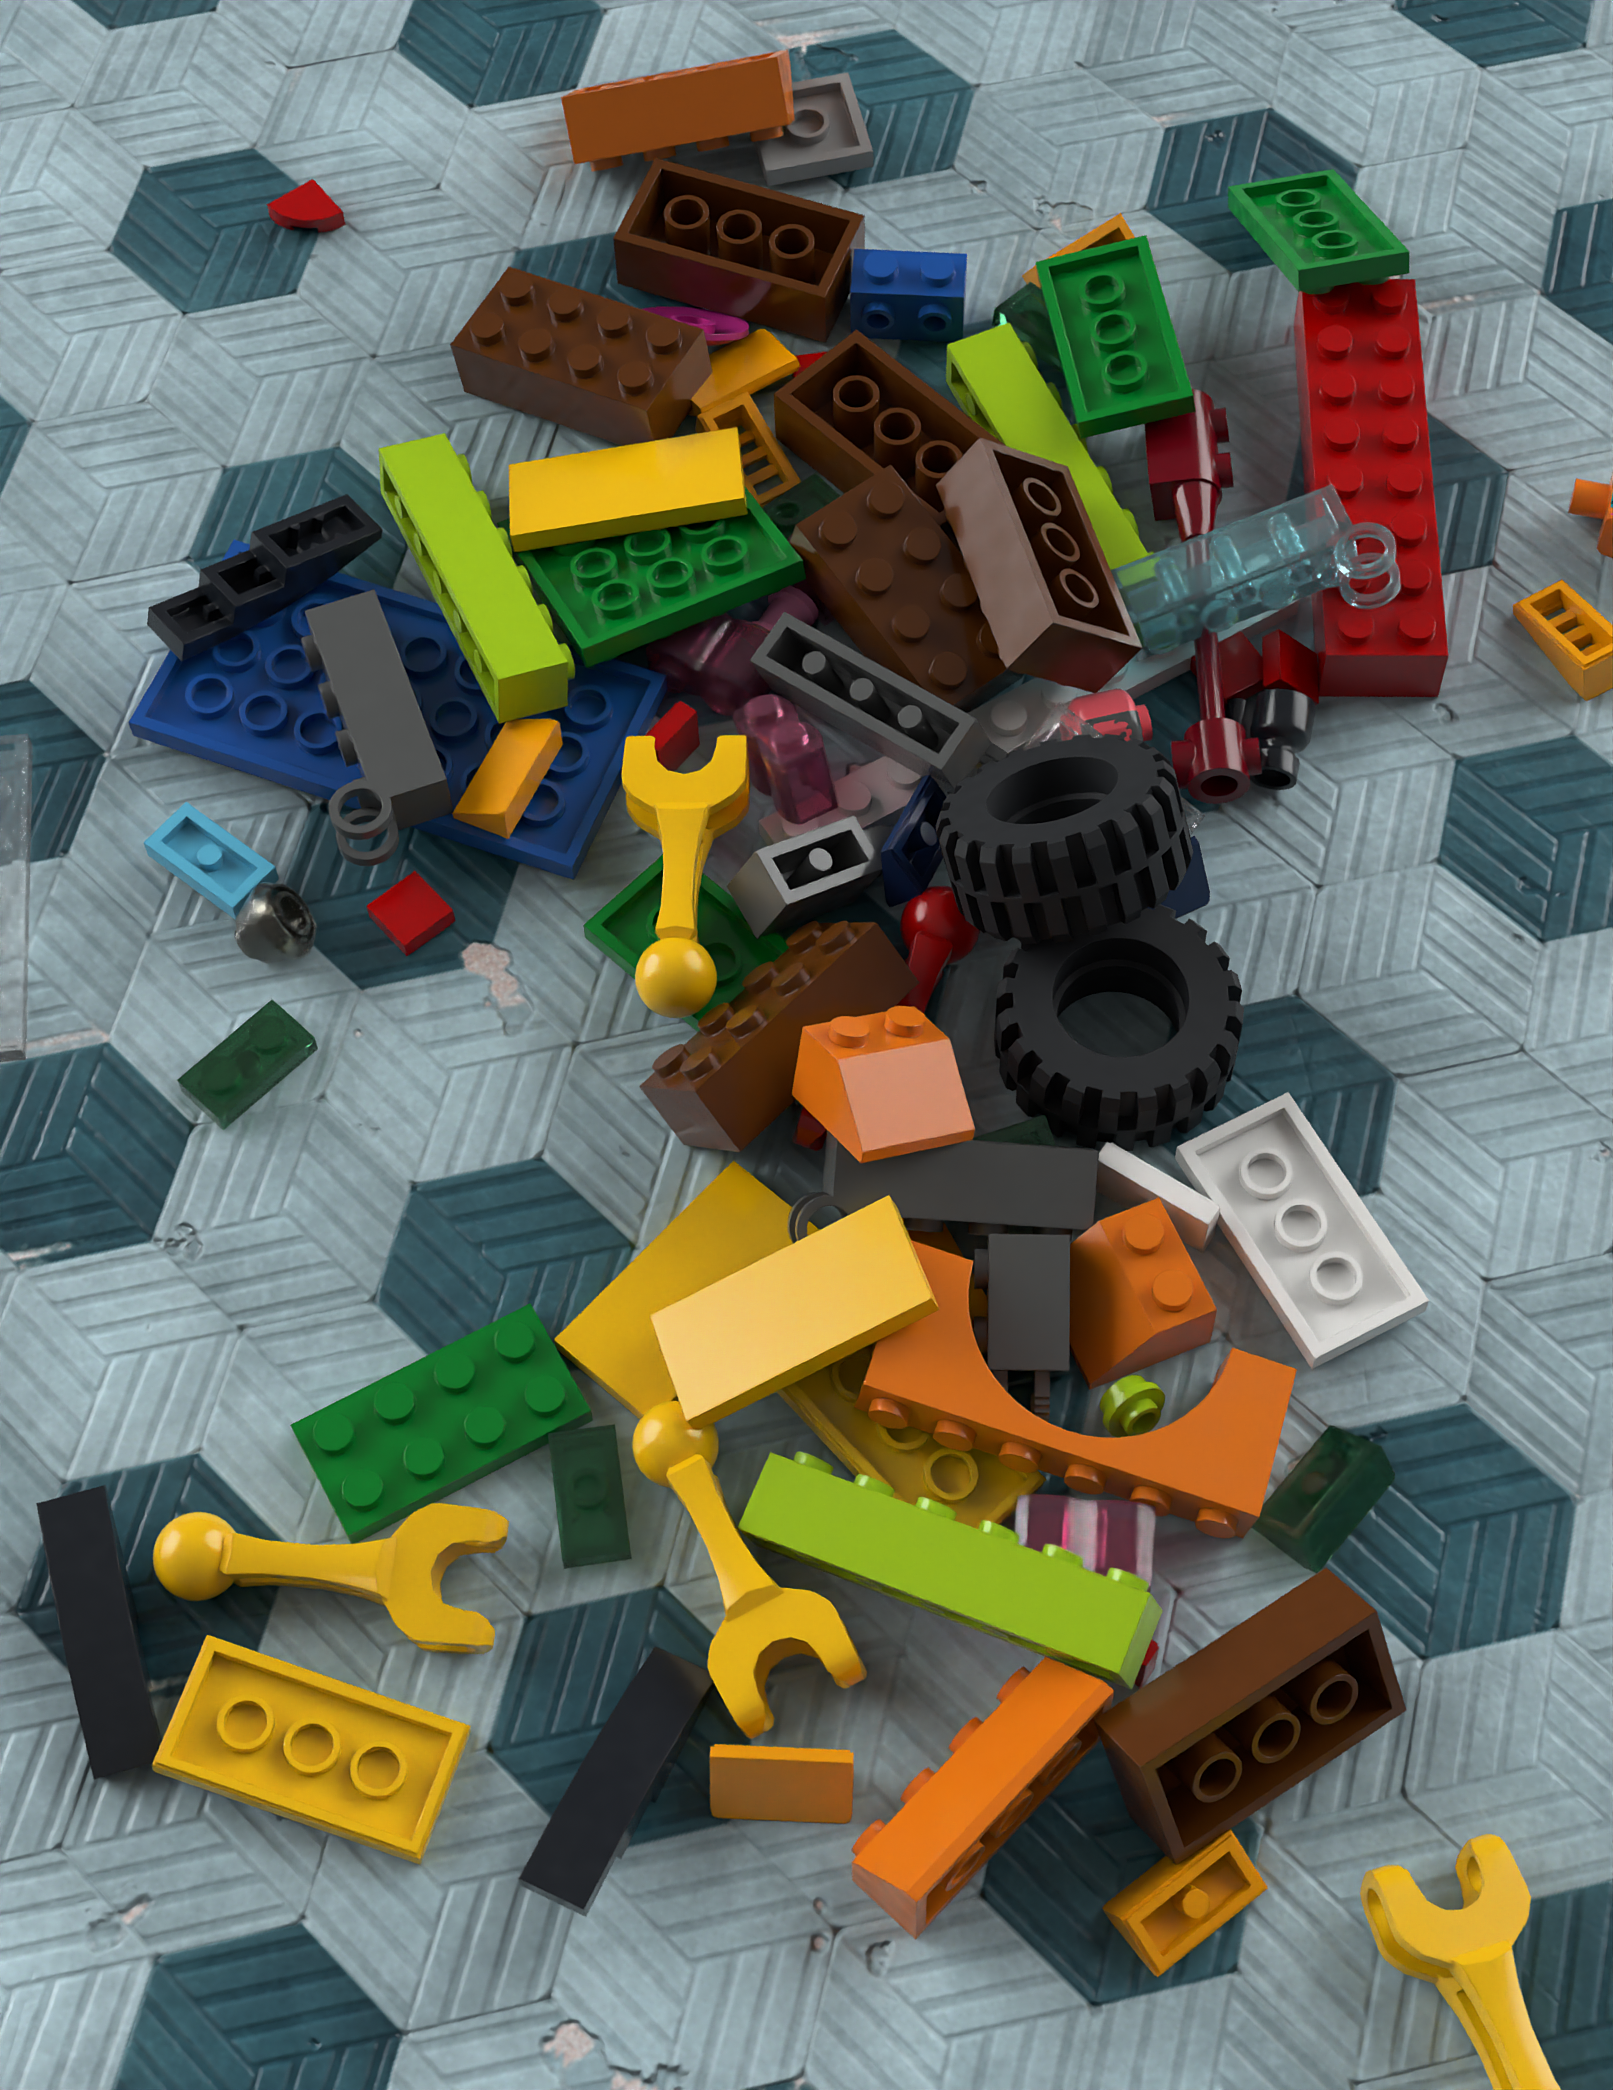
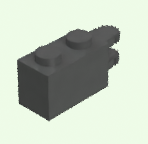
M854 815L755 851L730 881L727 888L756 939L762 938L855 902L865 889L883 873L880 851L893 829H891V826L886 827L883 824L882 826L877 825L875 828L870 827L863 830Z
M989 1234L987 1237V1249H975L974 1289H987V1316H974V1336L982 1356L986 1357L987 1366L1007 1393H1009L1008 1371H1033V1392L1030 1394V1412L1049 1423L1050 1372L1069 1371L1070 1235Z

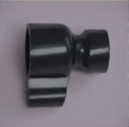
M1277 688L1259 693L1256 700L1233 698L1228 701L1225 718L1240 723L1245 729L1246 739L1258 737L1262 774L1250 776V780L1254 784L1272 790H1286L1296 785L1300 762L1295 754L1303 751L1308 746L1311 740L1316 712L1315 703L1310 697L1290 689Z

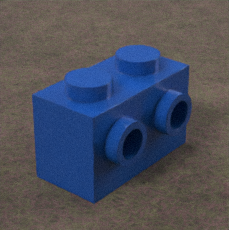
M854 249L850 289L851 333L858 330L867 338L938 342L962 340L966 303L967 254Z

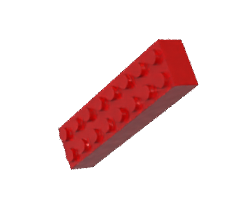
M1388 279L1386 282L1377 285H1365L1355 282L1334 286L1332 291L1324 294L1298 292L1293 327L1319 697H1438L1449 654L1415 279Z

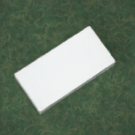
M1108 1142L1105 1144L1098 1156L1096 1191L1127 1209L1160 1198L1181 1240L1203 1253L1215 1236L1220 1212L1219 1204L1112 1142L1111 1144Z

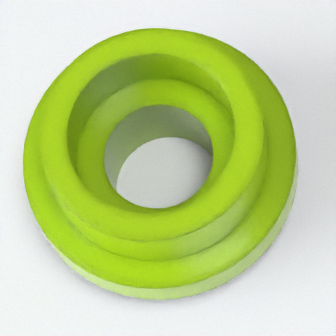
M1130 1375L1118 1380L1108 1388L1100 1400L1099 1408L1104 1414V1427L1113 1437L1117 1438L1148 1433L1157 1425L1161 1418V1411L1165 1404V1394L1156 1383L1146 1382L1140 1375Z

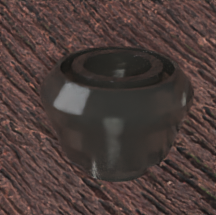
M262 882L257 885L241 907L235 920L236 942L243 953L249 958L258 959L266 964L301 959L312 951L316 937V924L313 915L304 900L293 889L284 884Z

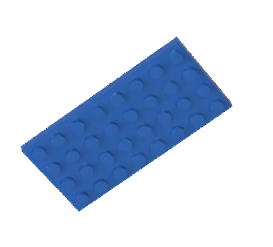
M233 540L222 561L248 551L250 544ZM337 572L334 576L283 610L234 638L185 661H181L170 650L128 723L135 737L331 800L334 793L340 787L362 776L357 764L349 767L345 766L335 736L336 731L344 729L340 716L328 719L318 689V684L327 682L323 670L311 672L300 639L301 637L311 635L305 611L370 590H375L445 773L453 811L506 722L498 723L438 603ZM566 644L570 649L575 666V677L568 680V706L519 718L552 719L560 723L563 745L509 839L454 819L452 813L411 827L575 880L622 784V765L626 737L646 735L668 690L667 675L617 659L603 661L587 668L572 645ZM357 796L350 798L344 803V805L355 809L361 808Z

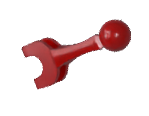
M950 886L928 887L922 895L908 901L903 909L900 931L903 942L910 951L909 957L905 959V963L920 983L895 1006H914L924 1014L932 993L944 975L943 969L945 966L962 960L972 951L977 943L980 930L966 921L965 916L959 912L952 887ZM803 1107L792 1139L793 1143L811 1150H820L827 1137V1129Z

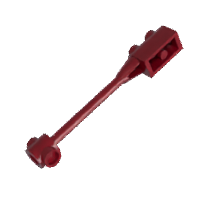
M1192 389L1196 412L1146 423L1144 426L1149 486L1155 521L1176 519L1179 530L1178 534L1182 546L1186 550L1201 721L1194 723L1186 730L1184 740L1171 741L1173 769L1179 790L1188 789L1190 795L1198 801L1221 804L1242 797L1250 788V776L1262 774L1258 737L1246 739L1244 727L1237 721L1225 718L1210 547L1213 540L1217 507L1222 500V489L1234 487L1230 452L1218 453V444L1229 442L1226 407L1214 409L1213 400L1208 394Z

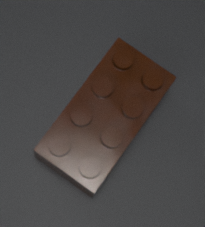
M655 158L613 237L617 282L623 286L826 343L850 294L854 249H865V215Z
M512 267L506 269L450 344L464 392L622 446L672 438L692 409L691 398L713 372L704 329Z
M855 330L774 393L776 439L844 494L887 466L892 465L961 552L953 528L946 519V510L936 484L979 438L1001 445L1004 444L866 336Z
M979 438L936 484V487L946 510V519L953 528L963 554V563L971 575L981 601V610L988 619L998 645L999 657L1005 664L1006 669L1012 670L1015 673L1026 674L1056 682L1062 686H1070L1097 693L1142 649V645L1068 466Z
M892 465L887 466L795 525L790 545L803 560L806 582L865 657L965 713L978 708L1024 676V674H1018L1006 669L1005 664L1000 659L998 645L988 619L981 610V601L971 575L963 563V555Z
M812 921L803 925L787 939L786 944L789 948L774 962H766L758 966L745 977L742 982L745 989L730 1003H722L712 1008L699 1020L697 1026L700 1031L687 1043L673 1046L655 1060L652 1065V1069L655 1072L639 1087L683 1145L741 1152L796 1100L792 1096L802 1028L804 1026L831 1022L834 1018L840 1016L858 1017L885 1012L899 1003L920 983L876 922L848 923L847 921H841L838 923H818L817 921Z
M1326 1567L1095 1718L1094 1723L1130 1818L1177 1865L1407 1711L1377 1611Z

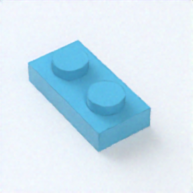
M187 802L143 842L149 857L236 921L279 880L276 867Z

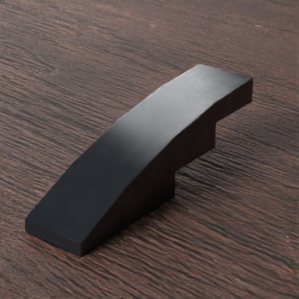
M346 494L251 532L250 548L248 551L200 569L199 586L197 588L149 607L147 625L181 661H185L234 638L288 607L334 576L381 539L383 529Z
M106 1485L36 1503L61 1637L93 1779L152 1764L162 1738L149 1690L152 1688L136 1623V1620L139 1618Z
M656 1646L653 1648L619 1700L555 1809L519 1877L521 1886L585 1917L587 1916L616 1857L620 1859L623 1857L650 1801L656 1803L715 1686L708 1670Z

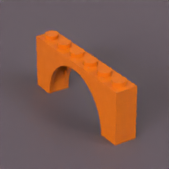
M911 1240L940 1310L874 1343L854 1406L855 1409L867 1412L868 1417L872 1421L888 1428L903 1429L909 1426L933 1434L936 1442L950 1449L968 1451L975 1448L999 1456L998 1459L1003 1465L1016 1471L1033 1473L1041 1470L1064 1478L1067 1486L1082 1493L1097 1495L1106 1492L1130 1500L1129 1504L1134 1509L1147 1515L1161 1517L1172 1514L1193 1521L1198 1530L1213 1537L1232 1538L1238 1536L1243 1538L1260 1517L1297 1372L1296 1368L1232 1347L1216 1371L1207 1396L1185 1416L1173 1423L1152 1432L1120 1438L1087 1436L1067 1431L1046 1422L1020 1405L1006 1392L985 1363L972 1330L969 1313V1285L974 1261Z

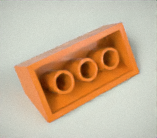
M788 49L580 88L561 97L574 164L590 162L591 171L622 166L623 155L643 152L645 162L654 161L655 158L676 156L675 146L696 142L698 152L723 148L730 145L728 136L747 132L750 133L751 142L783 136L782 126L789 125L795 120Z
M1047 1656L1031 1672L1025 1667L1018 1669L998 1692L996 1699L1001 1704L984 1722L978 1717L972 1718L957 1733L949 1745V1750L954 1754L935 1773L927 1767L911 1781L900 1798L906 1805L889 1823L886 1824L881 1819H877L860 1835L851 1850L856 1855L852 1861V1881L916 1940L1101 1740L1094 1719L1111 1708L1114 1690L1104 1681Z

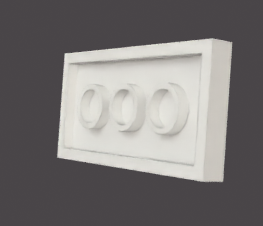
M1289 1092L1177 1146L1175 1160L1196 1192L1219 1204L1218 1226L1311 1369L1426 1311L1429 1302L1428 1298Z

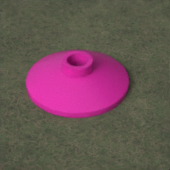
M676 306L642 309L704 329L707 346L731 343L745 338L749 334L750 326L744 320L711 310Z

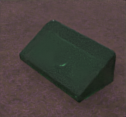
M1329 1425L1262 1505L1260 1517L1252 1528L1302 1567L1317 1574L1393 1483L1395 1472L1382 1446Z

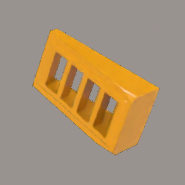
M748 391L697 415L695 427L697 434L743 426L746 432L739 435L741 447L753 441L758 447L742 455L743 469L764 458L769 462L770 465L748 476L743 470L744 485L763 510L803 491L804 485ZM775 475L779 476L783 482L782 484L760 495L757 494L753 486Z
M1560 580L1513 604V614L1567 683L1585 701H1589L1613 688V625L1565 581ZM1561 608L1566 611L1548 621L1544 618ZM1575 626H1578L1577 628H1575V629H1573V630H1571V631H1569V632H1567V633H1565V634H1561V633H1563V632H1565V631H1567V630H1569V629H1571V628H1573V627H1575ZM1589 644H1592L1591 646H1589V647H1587V648H1585V649H1583V650H1581V651L1579 650V649H1581V648H1583V647H1585V646H1587V645H1589Z

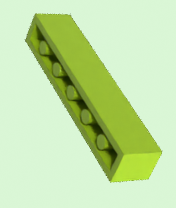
M1010 323L947 344L946 383L964 414L1005 446L1068 466L1131 621L1158 612L1160 589L1165 584V573L1162 563L1156 553H1148L1139 539V530L1133 514L1127 508L1121 509L1113 496L1112 483L1103 466L1096 467L1088 454L1086 439L1080 438L1077 424L1071 425L1063 413L1062 401L1057 388L1052 382L1045 383L1039 373L1037 359L1031 345L1026 341L1021 343Z
M445 433L378 448L381 494L498 723L568 706V680L575 677V666L570 649L565 643L558 644L556 641L550 613L545 604L537 605L534 600L532 585L526 568L523 565L516 566L513 561L511 545L503 527L496 528L492 522L488 498L483 490H475L472 484L470 467L465 455H456Z
M797 1451L793 1460L770 1452L737 1527L756 1546L1132 1690L1163 1612L1152 1594L1147 1592L1149 1583L1142 1578L1117 1568H1109L1107 1576L1082 1568L1083 1558L1052 1544H1045L1042 1552H1038L1018 1544L1020 1536L1014 1531L990 1521L981 1520L978 1529L955 1521L957 1513L953 1509L925 1497H919L914 1506L893 1498L895 1490L892 1487L866 1475L857 1474L852 1483L831 1475L834 1467L810 1454Z

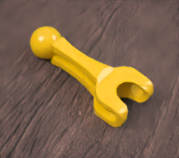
M721 735L717 737L712 760L699 771L685 774L668 771L657 761L655 738L653 736H628L625 740L622 783L626 791L627 811L638 827L660 840L664 863L661 907L655 933L660 940L651 944L641 955L636 966L635 984L644 1004L653 1012L664 1017L684 1018L699 1012L710 1001L716 988L717 972L714 961L708 951L699 944L697 932L698 896L703 868L713 840L736 827L749 812L750 763L746 735Z
M680 1401L664 1402L646 1412L638 1422L633 1434L632 1449L634 1459L641 1472L649 1480L660 1486L672 1488L678 1499L690 1513L708 1549L719 1579L726 1616L710 1644L707 1668L729 1712L742 1732L752 1740L767 1732L773 1726L774 1716L769 1708L765 1685L770 1670L783 1658L804 1654L819 1659L827 1671L831 1673L836 1685L842 1688H849L866 1679L867 1671L846 1625L831 1601L810 1590L779 1587L757 1563L747 1548L726 1505L719 1478L712 1471L719 1452V1436L715 1424L713 1423L701 1430H694L685 1419Z
M431 1503L412 1513L390 1538L355 1544L311 1545L263 1540L239 1534L234 1531L229 1523L214 1514L192 1512L175 1518L160 1532L153 1549V1566L156 1576L165 1589L185 1600L203 1601L214 1598L226 1591L233 1582L239 1587L275 1585L322 1589L357 1596L385 1606L395 1625L415 1645L424 1651L485 1654L493 1649L494 1627L479 1612L462 1610L444 1604L440 1583L446 1568L460 1556L477 1553H495L502 1549L507 1540L509 1521L497 1512L488 1509Z
M1487 1833L1469 1839L1457 1855L1455 1869L1464 1902L1461 1910H1444L1427 1901L1409 1871L1399 1865H1385L1366 1871L1361 1884L1360 1897L1366 1918L1382 1957L1403 1974L1433 1983L1459 2018L1477 2050L1493 2090H1561L1553 2077L1531 2027L1518 1983L1512 1945L1527 1923L1531 1896L1505 1842L1500 1837Z

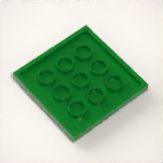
M746 487L747 514L743 516L528 551L514 552L510 538V518L497 523L498 528L503 527L508 535L513 559L518 566L523 565L526 568L533 589L546 605L548 611L587 668L603 661L612 660L620 654L657 639L669 637L674 632L711 617L723 615L733 608L765 595L777 593L785 587L806 579L803 560Z

